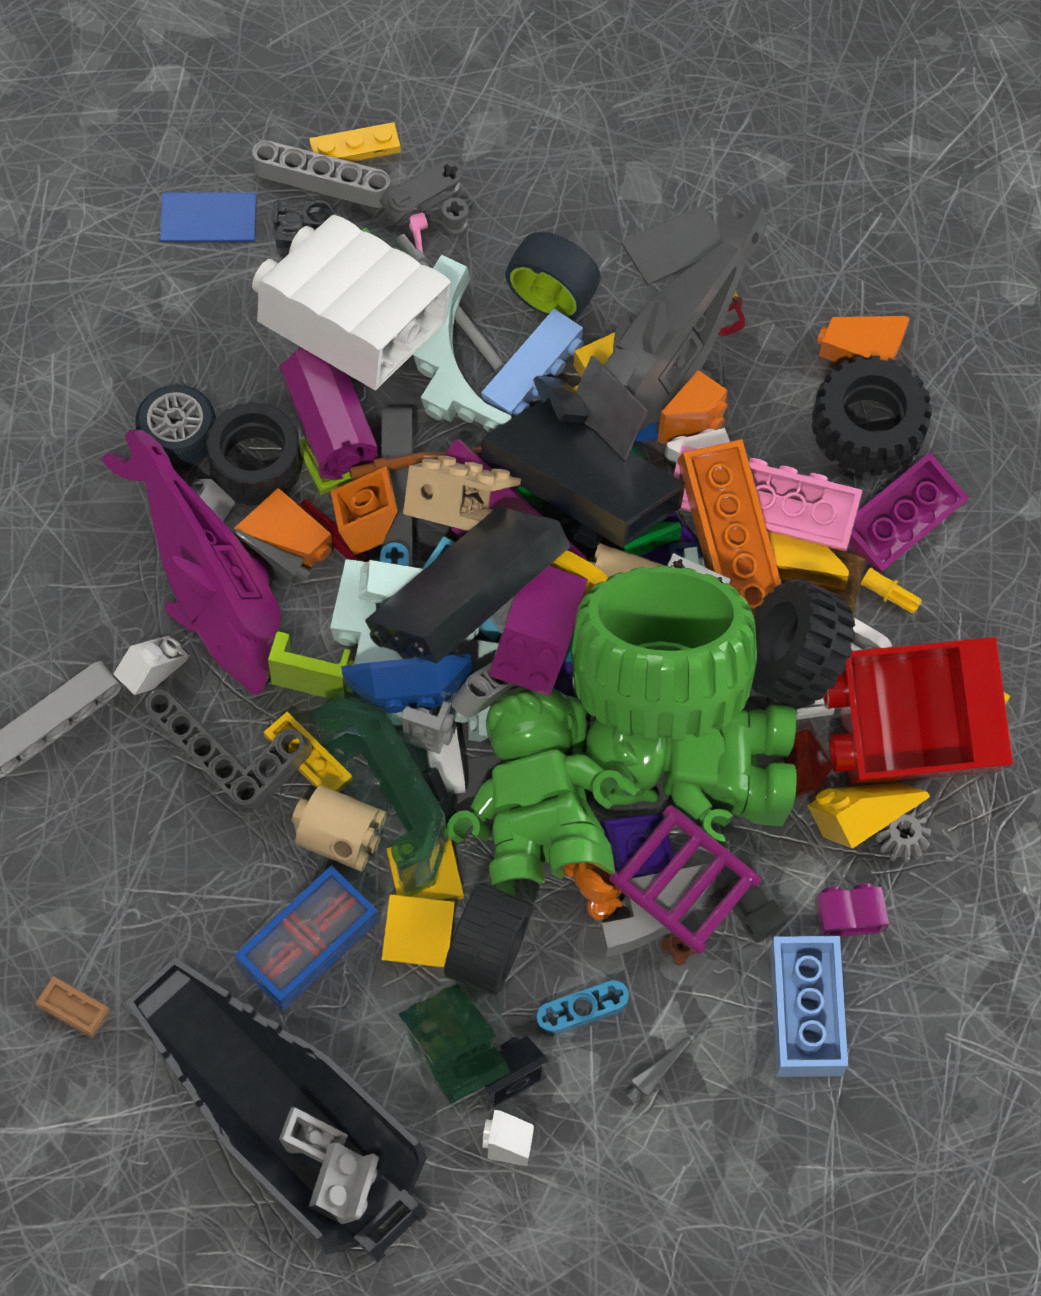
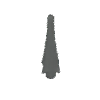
M236 529L234 531L236 537L265 558L287 580L290 581L293 576H296L305 582L311 571L301 565L305 558L264 543L241 530Z
M689 1037L685 1038L666 1056L631 1079L632 1084L628 1086L630 1090L624 1095L625 1100L632 1106L640 1098L645 1103L670 1067L692 1043V1040Z

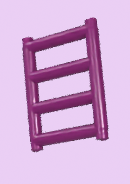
M669 805L663 813L665 818L621 871H615V874L609 876V880L698 954H702L707 946L704 942L751 886L755 888L760 884L762 878L680 811ZM676 825L689 835L690 838L645 892L641 891L630 882V879ZM701 845L715 858L670 913H668L655 900ZM727 866L740 879L699 929L692 933L679 921L722 869Z

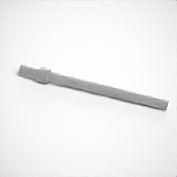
M405 234L397 237L395 242L404 253L413 257L421 265L430 267L426 263V256L420 249H416ZM458 305L455 320L495 372H499L505 366L504 362L460 305Z

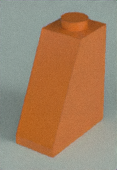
M906 316L832 317L828 328L823 326L817 339V343L821 344L819 356L839 364L844 361H848L850 364L853 358L863 356L864 360L870 359V355L880 356V360L888 361V358L895 360L910 318Z
M279 488L234 528V530H241L271 546L305 558L301 565L312 567L317 561L322 562L332 551L331 533ZM236 537L244 547L251 548L245 542Z

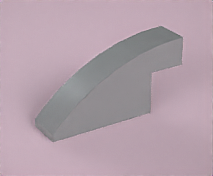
M709 864L680 869L656 898L655 902L670 913ZM660 873L632 878L630 882L645 892ZM716 878L679 921L680 923L703 902L713 889ZM624 894L630 918L602 923L600 934L607 958L646 945L668 933L669 930Z

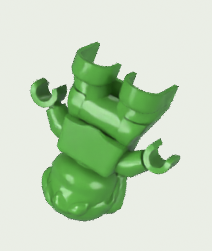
M523 687L513 688L502 694L490 706L486 717L487 736L491 739L495 756L503 764L495 766L492 770V778L481 785L470 806L474 810L472 812L465 810L455 813L447 824L448 836L458 844L466 839V832L471 826H473L472 834L487 843L490 829L486 819L491 820L496 815L492 831L496 850L494 860L489 866L491 887L514 896L513 879H531L539 884L545 883L543 864L550 863L551 873L559 879L564 878L563 866L573 863H591L611 875L615 874L611 844L604 835V829L587 803L585 789L592 791L597 802L608 810L613 804L609 799V793L614 787L618 786L620 791L626 795L635 796L636 788L629 779L614 770L605 771L591 758L585 756L584 747L588 726L586 710L579 699L565 695L556 688H553L550 696Z
M775 703L770 704L765 710L751 709L747 711L743 709L725 727L718 730L712 727L710 734L697 738L693 734L686 735L685 740L671 741V737H658L657 741L645 740L644 735L634 733L632 737L619 733L617 726L614 725L608 728L595 719L587 733L585 756L591 758L605 771L614 770L619 772L634 784L636 788L635 796L626 795L620 791L618 786L610 791L609 799L613 806H624L643 801L656 802L659 799V795L651 788L657 785L664 772V793L672 797L675 807L694 823L700 822V828L725 847L727 842L724 835L716 833L711 825L717 824L724 828L729 824L732 816L736 818L743 816L753 824L782 827L789 816L796 794L797 779L795 766L785 763H770L764 769L757 766L756 754L788 758L795 740L796 710L794 706ZM713 806L719 808V809H714V810L711 811V809H712Z

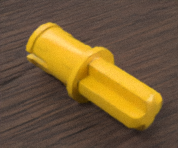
M871 567L860 585L883 597L884 602L889 600L910 613L916 612L922 601L918 596L897 585L899 581H892Z

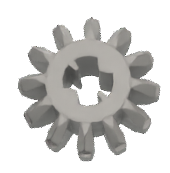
M915 809L911 810L909 815L904 814L881 829L875 836L877 842L883 843L880 848L881 853L892 852L890 856L891 861H895L898 855L901 856L904 863L909 862L910 856L919 859L922 855V850H927L930 845L927 838L931 835V829L923 827L927 821L926 817L915 818ZM900 832L907 834L906 839L899 836Z

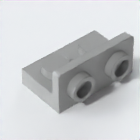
M443 702L437 717L425 708L417 707L413 709L406 707L402 716L404 742L440 754L443 745L450 744L455 727H452L454 715L451 714L450 703Z
M337 1142L329 1144L309 1208L340 1224L360 1219L368 1205L366 1199L370 1186L377 1176L376 1166L379 1157L374 1154L363 1157Z

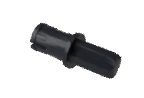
M428 768L420 775L430 798L428 804L434 808L442 831H447V824L456 813L451 801L453 795L451 792H447L438 768Z

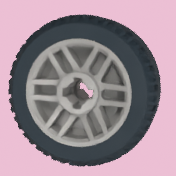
M174 384V386L160 387L144 398L137 410L135 424L136 430L145 431L161 444L173 468H183L191 464L194 465L207 456V433L216 419V414L210 400L199 390L186 385Z

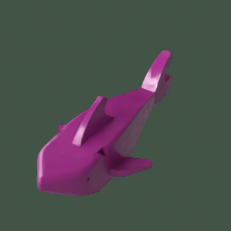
M130 429L125 434V438L131 452V458L129 459L119 453L108 452L101 461L113 473L122 478L132 481H145L161 560L172 591L177 599V602H167L165 610L179 624L191 631L197 632L215 662L248 692L258 695L264 690L270 675L268 658L281 621L278 603L268 586L269 578L266 559L260 554L254 559L250 557L226 524L173 469L170 459L161 444L143 430Z

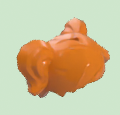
M573 863L563 866L564 874L573 877L581 894L588 900L587 911L594 920L601 922L609 920L616 908L622 907L623 902L618 898L622 891L609 880L611 874L591 863Z

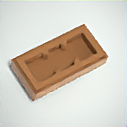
M54 976L35 1003L37 1008L92 1039L111 1011L109 1007Z

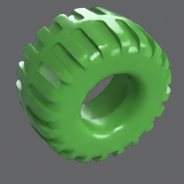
M664 565L653 568L638 567L631 569L629 572H619L608 577L606 582L601 581L594 585L578 606L570 650L575 692L581 700L584 709L590 715H596L598 722L608 728L615 725L619 733L631 737L634 733L644 735L645 740L657 741L658 737H671V741L685 740L686 735L693 734L697 738L710 734L712 727L717 730L725 727L745 707L746 701L750 696L757 664L755 619L747 600L739 596L738 591L728 583H721L719 578L708 573H698L694 569L685 567L682 569Z

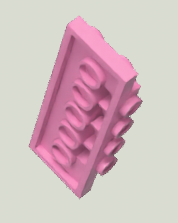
M682 445L679 457L683 452L696 450L697 448ZM750 458L748 462L767 532L847 552L863 490L829 482L826 476L810 473L809 476L797 474L798 470L792 467L780 466L777 469L767 466L768 463L763 460ZM677 461L673 476L683 482ZM684 488L680 510L691 512Z

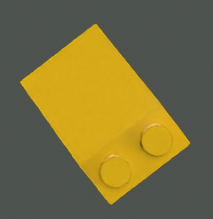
M899 782L826 789L818 793L815 797L816 800L807 806L823 838L853 849L930 798L927 791Z

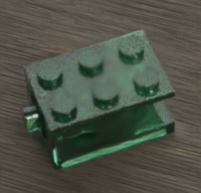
M459 984L444 988L438 994L423 1002L415 1003L407 1010L398 1014L415 1056L449 1104L511 1073L507 1062L492 1042V1038L496 1037L495 1031Z

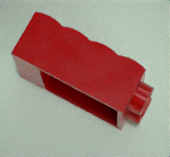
M997 637L852 651L851 657L847 658L845 663V671L842 675L838 676L837 683L833 689H828L826 691L827 695L823 697L826 709L840 708L843 733L830 734L829 754L834 772L848 771L849 786L999 772L1013 765Z

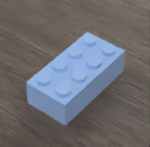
M840 936L773 937L770 946L776 1077L843 1076L848 1067Z

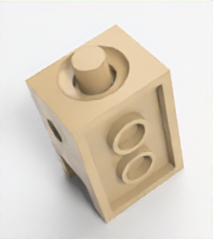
M438 456L437 460L422 459V463L409 465L403 514L470 531L494 510L489 508L491 492L520 485L521 479L510 476V472L503 469L484 470L483 465L479 463H456V458L451 456Z

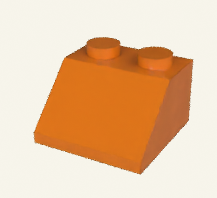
M698 370L661 411L657 441L661 444H666L679 436L690 437L698 435L707 429H720L725 421L723 414L728 406L726 403L728 390Z
M387 466L331 490L338 531L354 555L382 544L398 512Z

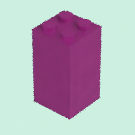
M548 566L520 590L512 599L488 676L550 696L569 647L578 606L583 598L588 579Z

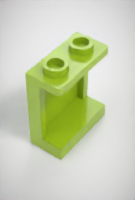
M277 631L268 658L272 685L345 702L348 692H354V690L346 685L341 666L354 665L355 661H352L351 650L344 649L339 664L293 654L290 635Z

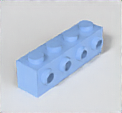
M553 309L481 392V399L486 404L511 415L512 419L523 413L530 407V403L535 397L540 398L533 379L536 376L558 377L566 365V360L571 355L574 356V351L583 346V327L556 309Z

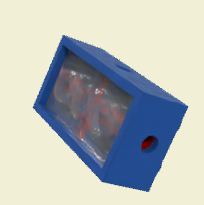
M331 865L235 954L237 967L283 1012L378 923V911Z

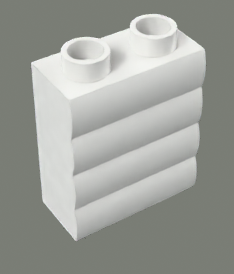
M332 215L316 230L309 226L300 229L291 243L289 254L279 263L273 259H268L262 263L252 282L253 291L258 293L257 322L375 391L447 322L451 281L440 272L421 265L410 255L391 248L380 238L361 231L356 225L337 215Z

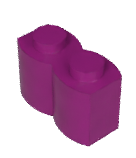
M862 883L854 886V890H841V887L838 886L823 889L822 893H819L815 899L821 936H840L841 938L851 935L885 932L889 921L882 887H873L872 883Z

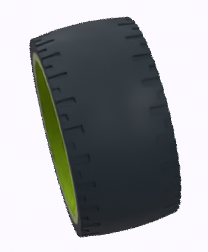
M549 232L529 234L516 249L505 272L508 286L523 303L546 316L553 309H556L572 320L579 317L588 306L601 279L597 264L587 252L568 239Z

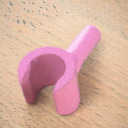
M421 212L410 217L409 228L413 233L415 248L420 249L423 253L420 231L428 229L425 214Z

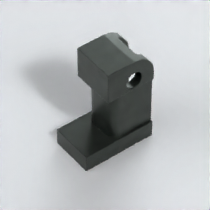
M743 852L738 855L737 858L751 869L753 861L747 853ZM725 866L717 875L714 888L720 896L725 897L740 877ZM758 885L755 888L751 886L732 908L744 925L748 935L756 943L761 942L784 927L788 921V917L774 899L769 902Z

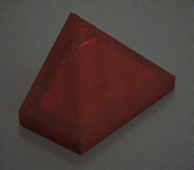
M806 729L795 733L793 748L788 758L784 757V763L795 766L797 779L795 798L817 791L831 772L832 766L810 730Z

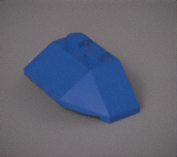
M462 654L460 656L446 655L437 664L423 659L411 658L341 666L346 685L377 710L387 713H400L406 707H421L432 710L436 706H441L474 673L471 654Z

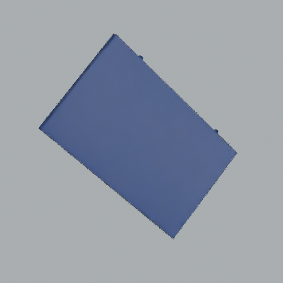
M162 193L160 242H255L256 193Z

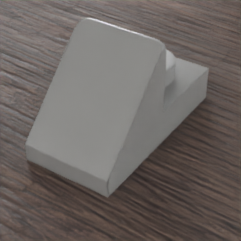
M291 1107L279 1140L287 1152L303 1153L323 1163L328 1145L337 1142L344 1146L348 1135L295 1107Z

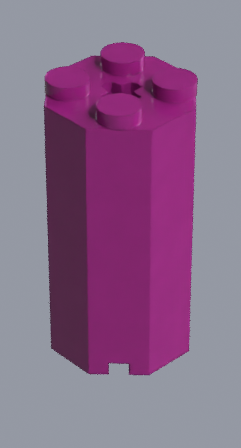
M299 346L298 351H295L286 361L280 364L279 370L320 478L337 481L343 479L342 475L348 473L349 468L372 463L373 459H377V445L349 375Z

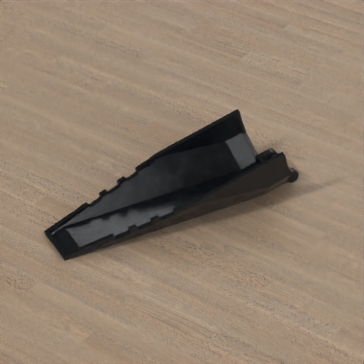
M176 957L170 960L125 1001L230 1155L326 1255L361 1246L378 1263L385 1257L384 1252L416 1221L421 1222L427 1216L424 1208L410 1196L427 1159L420 1141L328 1055L297 1035L294 1036L287 1032L272 1019L269 1020L259 1014L255 1008L247 1003H242L221 986L211 983L207 977ZM291 1107H295L347 1134L344 1147L363 1157L370 1154L379 1157L376 1166L377 1176L370 1186L366 1199L368 1205L360 1219L340 1224L309 1208L323 1163L303 1153H289L280 1142L279 1138ZM403 1205L407 1211L373 1242L369 1236Z

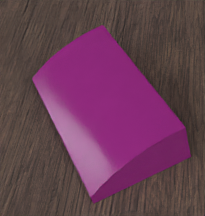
M929 452L857 512L848 545L869 565L881 573L965 503L969 497Z

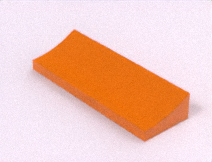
M743 439L683 452L677 461L683 482L685 483V491L705 566L707 569L731 579L729 585L738 591L739 596L747 600L754 616L753 612L756 607L763 603V598L768 593L774 592V588L781 584Z

